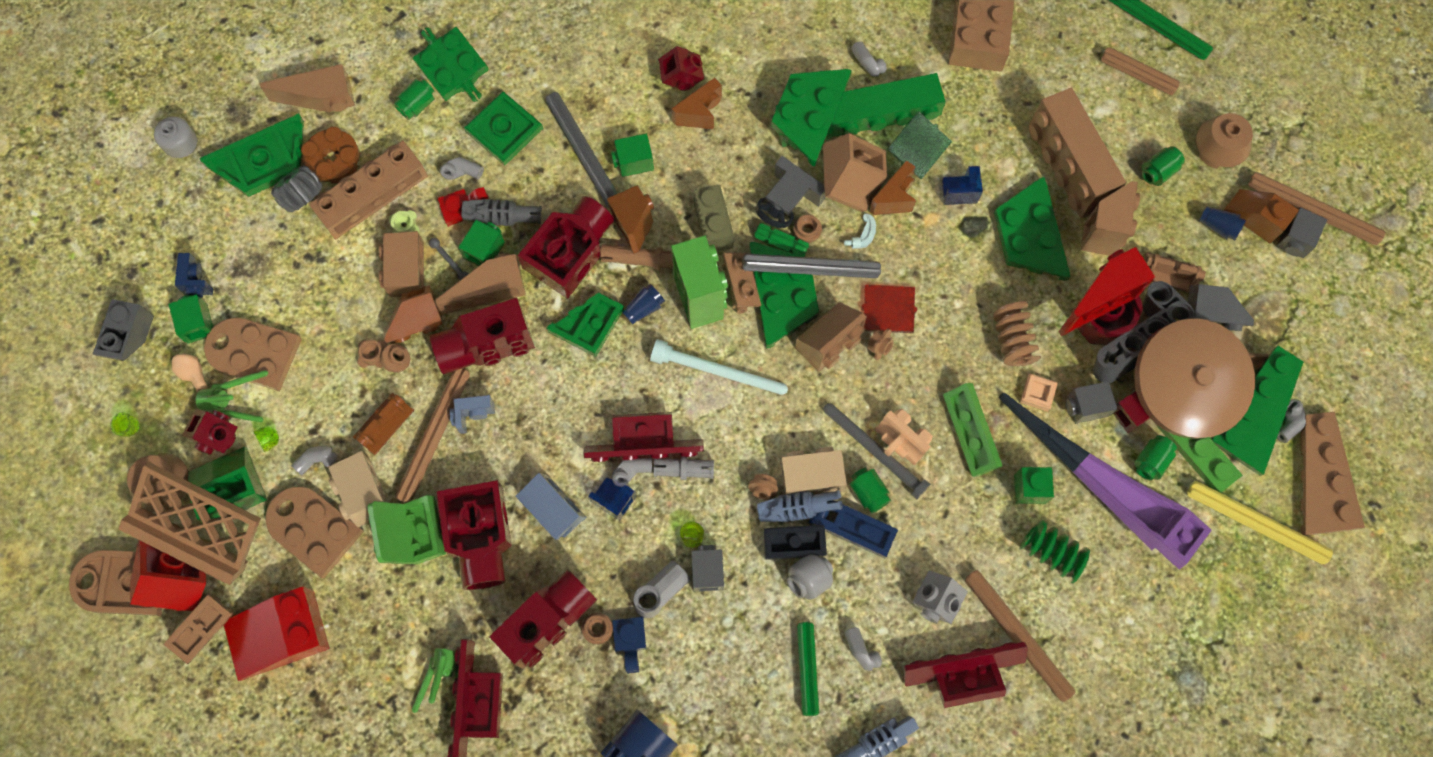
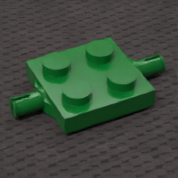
M429 27L425 28L429 36L422 30L421 36L429 45L415 55L413 60L444 101L464 91L473 102L478 101L475 95L480 99L482 94L474 86V83L489 70L479 54L457 27H454L439 38L435 36Z

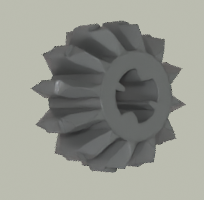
M300 166L281 178L272 188L271 194L279 206L287 212H294L304 205L306 206L311 200H314L313 198L319 194L323 185L319 181V177L306 166Z

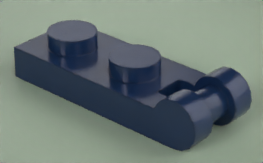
M843 505L842 510L816 513V516L808 521L810 526L825 525V532L884 559L887 557L898 532V529L846 505ZM829 512L838 514L834 523L826 520Z

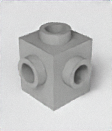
M929 570L912 603L922 610L920 615L928 621L937 624L941 620L952 624L968 591L953 578Z

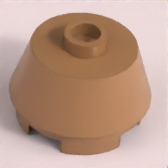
M1234 113L1211 118L1205 121L1197 131L1195 142L1200 152L1198 156L1206 165L1218 169L1219 166L1235 167L1248 158L1252 148L1253 131L1251 125L1244 117Z
M156 453L138 459L130 467L127 475V485L132 499L143 466L148 462L188 481V469L184 462L177 456L169 453ZM151 475L150 482L155 492L163 490L164 487L160 479ZM182 490L176 491L181 500L186 492ZM167 494L158 497L165 510L174 508ZM149 499L142 501V508L155 512Z

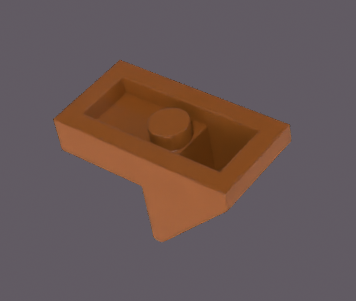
M714 77L671 108L672 122L677 126L713 129L714 116L708 109L716 107L722 99L721 83Z
M906 161L873 198L869 209L871 214L880 215L913 211L916 200L906 193L915 181L913 174L916 167Z

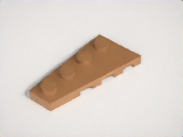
M1335 411L1305 415L1306 424L1301 430V455H1303V469L1301 470V482H1303V498L1301 499L1303 525L1301 526V534L1310 536L1365 528Z

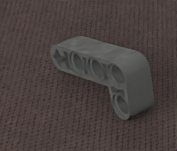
M1163 281L1151 283L1142 303V310L1149 318L1099 350L1093 367V375L1100 382L1109 381L1111 383L1133 370L1143 345L1152 335L1150 333H1155L1160 328L1176 322L1173 318L1179 320L1194 318V310L1191 305L1170 284ZM1127 348H1133L1137 351H1130Z

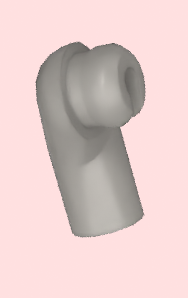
M856 42L852 46L853 54L871 76L879 77V74L886 72L885 61L880 58L875 61L863 42Z
M462 157L452 159L440 168L442 177L449 180L466 174L479 180L484 172L483 166Z
M1290 400L1284 417L1285 424L1280 428L1277 439L1282 443H1287L1306 424L1305 411L1300 400Z
M327 445L311 447L291 466L302 476L314 463L322 462L326 467L331 466L337 460V454L332 452V448Z
M652 458L622 460L612 473L613 483L618 487H624L636 473H652Z
M855 627L847 630L845 636L851 653L863 669L873 671V668L881 667L882 660L879 652L872 651L868 653L859 628Z

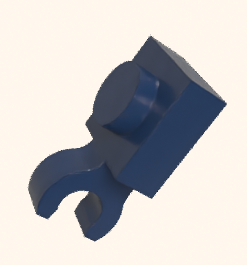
M644 617L613 620L615 652H625V669L627 674L639 673L638 650L647 649Z

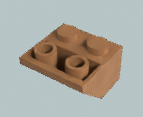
M850 133L823 144L825 197L857 211H867L887 177L886 150Z
M1131 181L1097 204L1084 224L1080 250L1110 256L1120 248L1125 247L1127 239L1133 237L1136 231L1137 220L1133 219V215L1140 202V194L1136 193L1138 182Z
M839 302L796 339L795 349L818 373L824 367L830 369L840 360L839 354L846 348L849 351L852 350L862 340L860 336L865 331L863 327L867 317L862 312Z

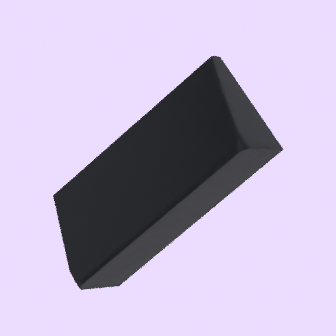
M825 525L764 528L765 560L803 558L813 554L819 557L827 556Z

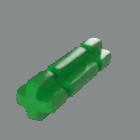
M760 223L755 231L754 237L763 242L768 240V244L786 252L791 250L793 254L805 257L809 249L808 242L801 239L797 241L795 240L796 237L776 228L771 230V226Z

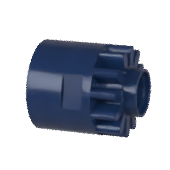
M636 709L602 750L601 754L603 757H669L678 744Z

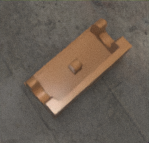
M215 594L207 595L163 645L186 664H189L229 620L234 611L221 603V599Z

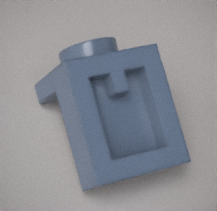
M490 395L454 399V408L450 409L451 425L456 426L460 434L467 433L466 417L472 420L487 418V414H495L494 401Z

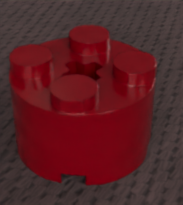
M1140 296L1079 327V332L1090 344H1109L1121 335L1131 331L1138 323L1143 308Z

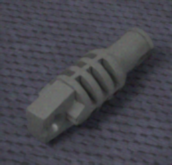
M492 199L463 201L462 203L463 220L472 222L478 220L484 224L491 222L494 225L512 226L515 225V222L541 224L542 206H521L509 200Z

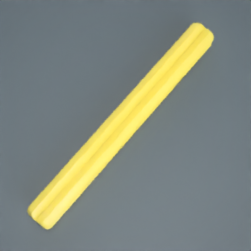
M1194 481L1189 486L1187 495L1190 498L1320 564H1326L1331 560L1333 555L1332 549L1198 481Z

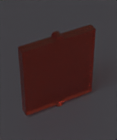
M865 284L864 304L861 306V310L864 311V315L867 317L863 327L865 331L881 330L884 332L886 329H890L894 333L913 334L914 317L918 310L915 307V287Z

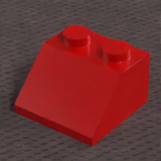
M138 540L130 581V604L142 607L173 609L176 611H193L198 606L204 591L206 573Z

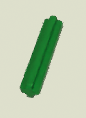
M801 622L797 625L802 714L803 716L819 715L814 624L812 622Z

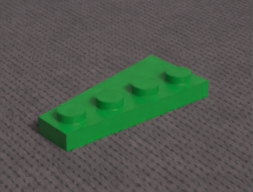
M1279 345L1273 348L1255 374L1253 398L1243 418L1228 431L1211 438L1219 449L1259 476L1264 475L1304 363V361Z

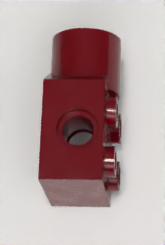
M583 196L569 214L552 212L517 255L522 269L568 299L600 259L601 250L598 241L614 222L613 216L604 206L588 196Z
M517 297L460 315L451 329L430 335L431 346L443 375L471 365H496L501 362L502 358L512 355L513 357H520L529 353L530 349L535 348L525 315Z
M498 480L437 491L444 551L451 557L459 560L462 589L479 590L504 584L506 579L502 553L510 548L512 544L502 485Z
M567 569L552 584L536 591L489 638L514 665L525 669L527 666L532 668L544 657L542 651L550 643L553 646L559 643L567 634L565 629L576 622L597 599ZM532 627H537L536 636L533 639L527 640L528 630Z

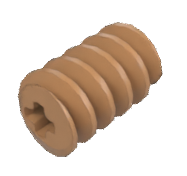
M1026 301L1004 305L993 314V319L997 322L995 325L996 331L1000 333L998 341L1002 344L1000 347L1001 353L1005 355L1003 362L1007 366H1027L1041 359V356H1032L1033 352L1039 350V346L1029 345V342L1036 339V334L1026 333L1034 328L1033 323H1024L1025 320L1031 317L1030 312H1021V310L1028 307V302Z

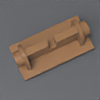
M1145 253L1144 260L1155 275L1152 282H1167L1175 289L1189 292L1190 285H1197L1199 281L1202 282L1205 278L1206 271L1202 270L1201 266L1191 265L1158 254Z
M723 253L724 264L722 269L725 271L728 286H731L732 309H735L737 314L748 311L747 307H760L761 302L753 271H745L742 268V258L746 253Z

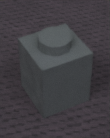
M1300 207L1296 216L1283 231L1277 247L1284 249L1289 255L1304 258L1316 248L1328 219Z
M1109 381L1074 388L1067 396L1066 409L1068 414L1073 416L1075 424L1106 418L1117 410Z
M715 545L698 546V551H691L694 592L723 591L722 549L716 550Z

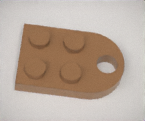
M230 318L218 323L211 329L205 340L204 352L207 361L213 368L233 378H241L267 370V376L250 381V383L280 392L302 338L299 335L250 320ZM221 337H228V345L223 349H216L217 340Z
M292 487L280 492L271 501L266 512V526L272 538L323 579L364 532L350 519L346 521L341 512L323 497L305 487ZM286 501H292L294 504L292 513L288 516H281L280 506Z
M111 550L92 552L76 564L70 575L69 590L71 597L84 610L105 614L161 616L162 608L130 604V581L136 552ZM92 573L94 576L92 586L88 589H83L81 586L82 578L86 574Z

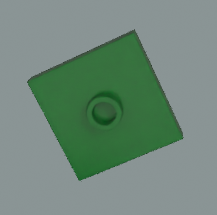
M502 91L464 127V130L505 166L543 130V125Z

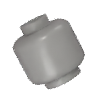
M173 116L164 118L154 129L155 142L167 155L173 158L186 157L197 147L198 139L196 133L182 118Z
M814 554L803 557L789 568L788 586L798 598L815 599L832 586L833 567L825 557L820 558Z

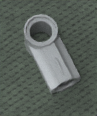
M672 560L645 586L637 589L633 599L638 615L644 618L655 617L661 608L691 581L679 564ZM651 595L656 599V604L654 607L646 609L640 606L639 601L643 596Z

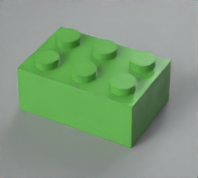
M705 235L672 245L673 276L690 328L693 329L723 320L724 309L727 308L726 299L728 296L726 288H728L724 272H719L717 262L719 259L714 244L709 245Z

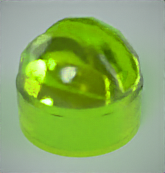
M125 412L116 414L111 421V431L121 437L135 435L140 426L136 417Z
M266 426L253 431L264 453L273 449L278 444L279 435L274 428Z
M697 522L685 523L680 529L682 544L690 549L701 545L704 540L703 527ZM684 536L690 537V538H699V539H698V540L685 539Z

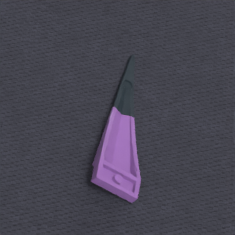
M1002 393L999 396L1000 400L1151 550L1156 548L1179 570L1189 562L1212 531L1193 512L1133 480L1090 454L1043 422L1006 393Z

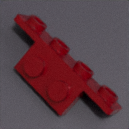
M672 412L613 415L614 444L585 446L583 455L584 458H591L592 462H604L609 460V457L621 456V460H635L639 458L638 455H650L651 458L660 459L668 457L670 453H680V456L692 457L698 455V452L704 451L703 439L674 441Z
M461 639V646L457 647L455 653V662L459 666L458 678H455L453 683V696L457 699L456 711H452L450 718L451 730H454L453 744H450L448 748V757H467L468 738H499L503 674L473 672L475 642L469 639Z
M1008 642L1000 647L990 649L977 648L965 654H947L939 659L929 661L917 660L904 666L903 681L906 687L935 681L944 708L1004 697L1006 695V688L998 668L1025 663L1028 647L1026 642Z

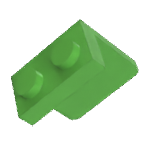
M426 495L405 504L377 501L368 504V520L371 525L374 552L378 562L420 564L446 554L435 496Z

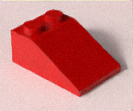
M1136 247L1126 252L1124 249H1119L1107 257L1108 262L1099 268L1100 273L1058 331L1061 337L1136 299L1153 281L1155 275Z
M304 586L273 596L229 618L224 624L238 681H243L330 649L315 593Z

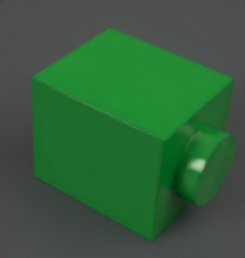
M647 133L614 140L616 151H611L614 168L620 167L622 177L654 171L653 156Z
M475 220L458 248L464 259L480 266L485 261L494 259L504 246L505 241L499 227L491 222L484 224Z
M185 295L180 297L178 301L168 304L176 335L185 343L190 344L205 339L214 327L208 304L198 295Z
M1021 467L1014 474L1016 504H1047L1054 498L1052 467Z

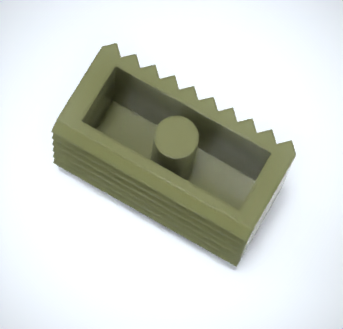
M717 184L695 189L693 192L694 207L702 236L706 235L708 244H714L717 252L732 249L734 247V234L721 185Z

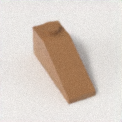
M342 64L260 83L261 89L271 102L325 112H340L348 107L355 106L350 78Z
M503 253L495 256L494 259L485 261L435 300L441 314L525 296L526 291L516 254Z

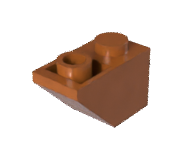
M430 285L401 295L385 328L384 339L386 343L391 341L401 343L408 340L412 334L421 331L423 334L431 333L437 330L439 325H442V315L436 305V299Z

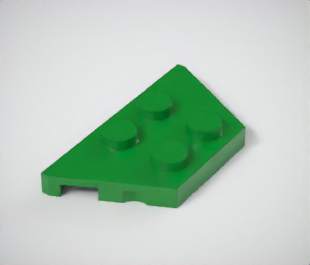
M850 69L791 74L771 121V127L779 135L784 136L795 150L799 149L808 158V163L812 166H816L823 144L852 73Z
M300 113L205 155L200 158V161L209 170L247 197H250L274 186L287 173L301 166L304 120Z
M1041 177L998 207L994 212L1008 266L1019 269L1026 268L1030 272L1040 275L1043 272L1058 276L1059 280L1067 281L1071 275L1046 179Z
M749 242L750 254L802 257L756 242ZM753 271L761 302L759 309L766 349L773 347L777 341L786 335H791L801 325L809 323L819 316L813 275Z

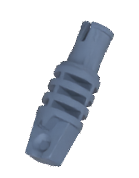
M839 490L815 495L809 491L779 495L777 498L757 504L760 522H790L813 518L819 512L842 510V501L829 502V500L842 498Z
M911 716L899 722L893 717L860 736L858 744L834 757H884L908 743L905 737L918 730L919 727Z

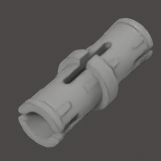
M681 456V459H654V477L671 476L680 477L681 480H687V477L714 479V470H712L714 469V460H688V457Z

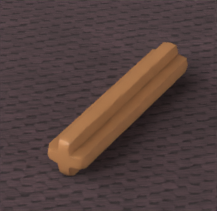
M1111 47L1105 50L1101 58L1103 63L1169 95H1173L1179 87V80Z

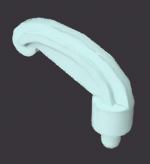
M863 215V220L867 223L861 237H852L851 240H845V246H851L852 249H861L867 247L873 241L876 233V222L872 215Z

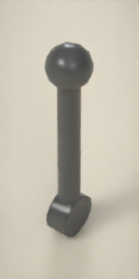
M431 238L429 240V246L436 249L459 275V280H462L469 274L468 272H463L440 246L439 239Z

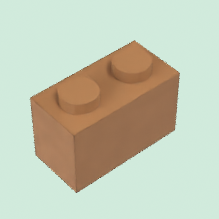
M419 232L384 233L383 244L379 245L380 260L383 261V271H379L380 287L384 288L390 297H401L403 293L424 287V241Z

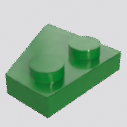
M598 292L589 298L584 305L575 307L568 312V316L555 324L551 323L546 329L553 336L597 357L621 316L624 305Z

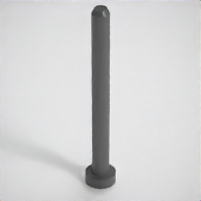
M827 403L823 407L825 414L913 490L911 495L916 500L929 488L931 484L927 480L921 482L891 455L889 457L884 454L886 450L833 404Z

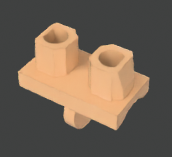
M900 409L895 413L890 410L875 429L882 436L881 440L889 446L884 454L889 457L896 452L901 458H906L915 466L931 447L929 444L933 436L926 429L922 428L915 433L908 426L911 418L905 410Z

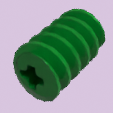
M1040 521L1025 536L1019 550L1029 545L1030 557L1040 552L1039 563L1042 564L1046 560L1051 559L1049 569L1053 571L1060 565L1062 567L1060 576L1063 578L1071 572L1073 574L1071 583L1074 584L1087 566L1090 549L1084 547L1079 550V542L1076 540L1068 544L1069 535L1065 533L1057 538L1058 528L1052 527L1046 531L1047 521Z

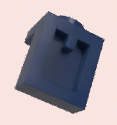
M178 253L175 286L184 295H198L200 298H203V295H213L214 289L205 280H201V264L190 253Z

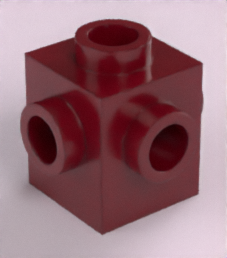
M676 46L658 58L663 84L675 87L681 91H688L704 80L702 60L699 54Z
M195 409L181 436L195 442L194 448L203 453L212 455L213 451L224 454L226 449H229L235 442V432L238 426L229 423L231 417L219 411L213 410L211 414L207 411Z

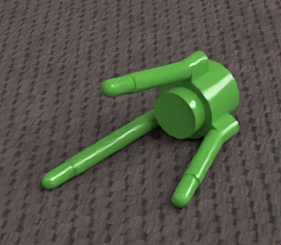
M264 370L225 383L213 384L210 389L199 390L196 394L197 408L207 412L216 410L232 418L263 422L264 419L261 416L225 410L224 408L228 406L229 400H233L234 397L231 394H227L224 390L268 375V371Z
M435 649L434 657L430 658L429 668L412 707L413 713L418 711L433 675L435 676L428 699L430 704L435 702L441 677L452 678V674L455 672V678H458L459 666L455 662L456 651Z

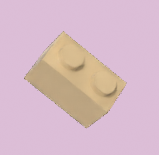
M824 447L817 449L816 453L804 454V451H791L786 453V457L781 458L780 465L784 495L805 491L813 492L814 495L834 492L836 490L844 492L847 486L842 450L834 451L833 447Z
M363 451L329 466L332 478L329 479V484L335 495H340L342 503L338 504L346 521L351 519L357 527L369 523L367 508L369 503L374 501L388 503L372 462Z

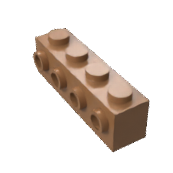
M401 141L388 147L385 153L375 160L366 162L360 170L351 176L342 178L329 191L317 195L314 201L309 203V206L336 240L423 181L428 175L407 144Z

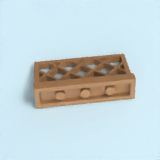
M148 462L143 466L128 515L121 520L118 529L230 585L246 569L248 563L246 557L261 518ZM151 475L160 479L164 487L163 490L155 492L150 482ZM182 490L188 493L192 503L183 505L176 491ZM165 494L168 495L174 507L166 511L158 498ZM149 499L156 513L154 514L142 508V501ZM210 504L215 507L220 517L210 519L204 506ZM195 508L202 522L192 524L186 511ZM177 513L184 527L182 528L172 523L168 516ZM239 519L249 524L247 531L238 533L232 520ZM224 523L230 536L220 538L214 525ZM205 528L212 541L209 542L198 536L196 530ZM233 542L238 551V556L227 551L224 544Z

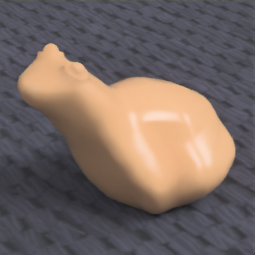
M180 353L172 358L171 368L178 378L183 381H190L196 388V392L208 388L203 377L202 366L196 356Z

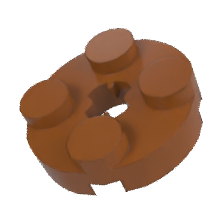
M330 127L327 130L316 133L301 148L304 166L312 170L319 177L320 182L325 181L331 182V184H338L342 178L351 176L358 169L357 163L361 155L360 149L352 136L341 131L338 127ZM330 152H338V154H335L337 159L334 161L330 159L325 160V157Z

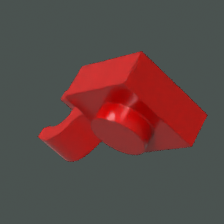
M481 187L473 190L468 196L465 189L439 197L438 201L445 223L449 227L466 221L462 219L463 201L489 199L485 188Z

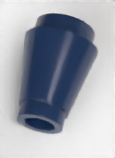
M1207 206L1199 222L1204 223V225L1224 239L1228 240L1230 238L1235 241L1246 220L1240 218L1241 214Z
M650 283L646 288L643 286L622 313L634 324L661 309L660 305L665 302V299Z

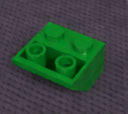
M245 446L188 471V482L244 510L267 501L250 454ZM210 504L204 506L210 519L220 517L215 507ZM194 508L193 510L197 520L201 521L196 509Z

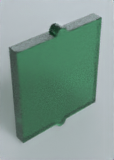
M918 111L887 150L901 162V166L906 161L916 167L914 174L919 179H922L952 141L938 129V124H932Z

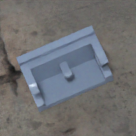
M538 473L516 495L517 499L555 540H558L560 537L565 538L587 518L546 474Z

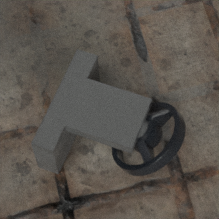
M781 156L775 164L774 175L780 180L766 197L758 201L755 210L760 219L765 223L777 228H786L791 225L794 219L792 210L803 197L818 207L826 199L824 185L784 156ZM762 210L767 211L769 215L777 218L778 221L769 218ZM784 212L788 215L789 221L785 222Z

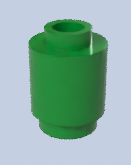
M414 79L396 96L397 100L393 105L401 115L410 120L413 116L417 117L435 100L432 95L435 91L424 79L421 81Z
M1174 146L1162 148L1142 164L1143 179L1148 184L1161 186L1181 170L1185 162L1184 155Z
M1157 435L1154 439H1150L1134 462L1138 475L1149 481L1153 479L1160 480L1176 457V444L1162 435Z
M864 467L851 476L853 481L849 484L850 488L864 509L868 508L871 514L882 509L892 501L888 496L889 490L875 469L868 471Z

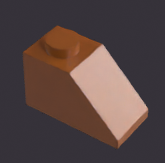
M637 185L607 198L614 221L633 254L639 252L654 223L651 210H654L653 202L648 193L643 195Z
M1239 189L1224 211L1241 214L1240 218L1246 220L1244 226L1271 244L1287 228L1299 209L1275 193Z

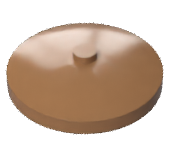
M1184 319L1160 328L1145 342L1136 361L1134 378L1138 399L1151 420L1173 435L1199 439L1222 434L1235 426L1243 418L1251 404L1255 389V373L1248 351L1231 331L1213 321Z

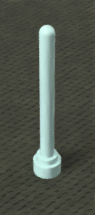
M657 339L654 344L650 358L652 362L661 365L663 362H675L780 395H784L788 391V387L784 383L675 351L666 341Z

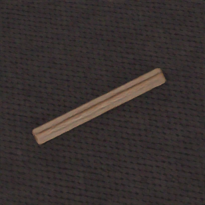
M1255 172L1249 180L1248 186L1259 192L1275 193L1297 209L1301 207L1328 219L1326 223L1373 245H1378L1384 239L1386 232L1383 229L1259 172Z
M462 368L452 372L396 492L395 498L403 503L413 500L450 420V409L454 408V399L460 398L470 377L468 370Z
M975 570L965 578L966 584L1014 643L1026 642L1028 647L1026 659L1058 699L1065 702L1073 697L1076 693L1075 689L980 571Z

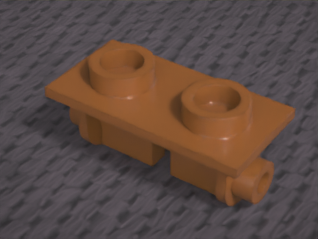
M391 393L356 432L353 438L376 455L415 410L397 394Z

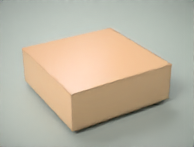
M1029 374L1020 403L1048 412L1051 409L1058 382Z

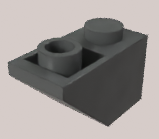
M1202 284L1190 285L1188 303L1194 310L1193 319H1205L1217 324H1224V327L1230 331H1242L1244 326H1254V319L1228 287Z
M111 299L93 355L124 361L145 343L154 316L140 304Z

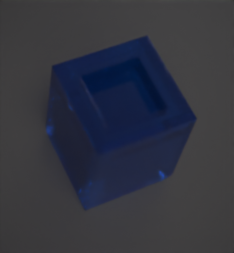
M968 166L965 176L944 177L942 179L944 205L978 203L983 193L980 166Z
M608 477L605 478L596 493L591 492L588 496L591 503L618 521L623 518L637 497L635 490L627 485L618 487Z

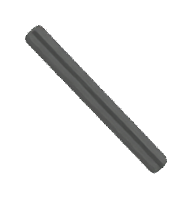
M553 92L547 95V105L606 206L609 208L607 198L618 194L560 94Z
M750 253L744 254L742 258V268L745 271L878 278L881 274V264L877 261Z

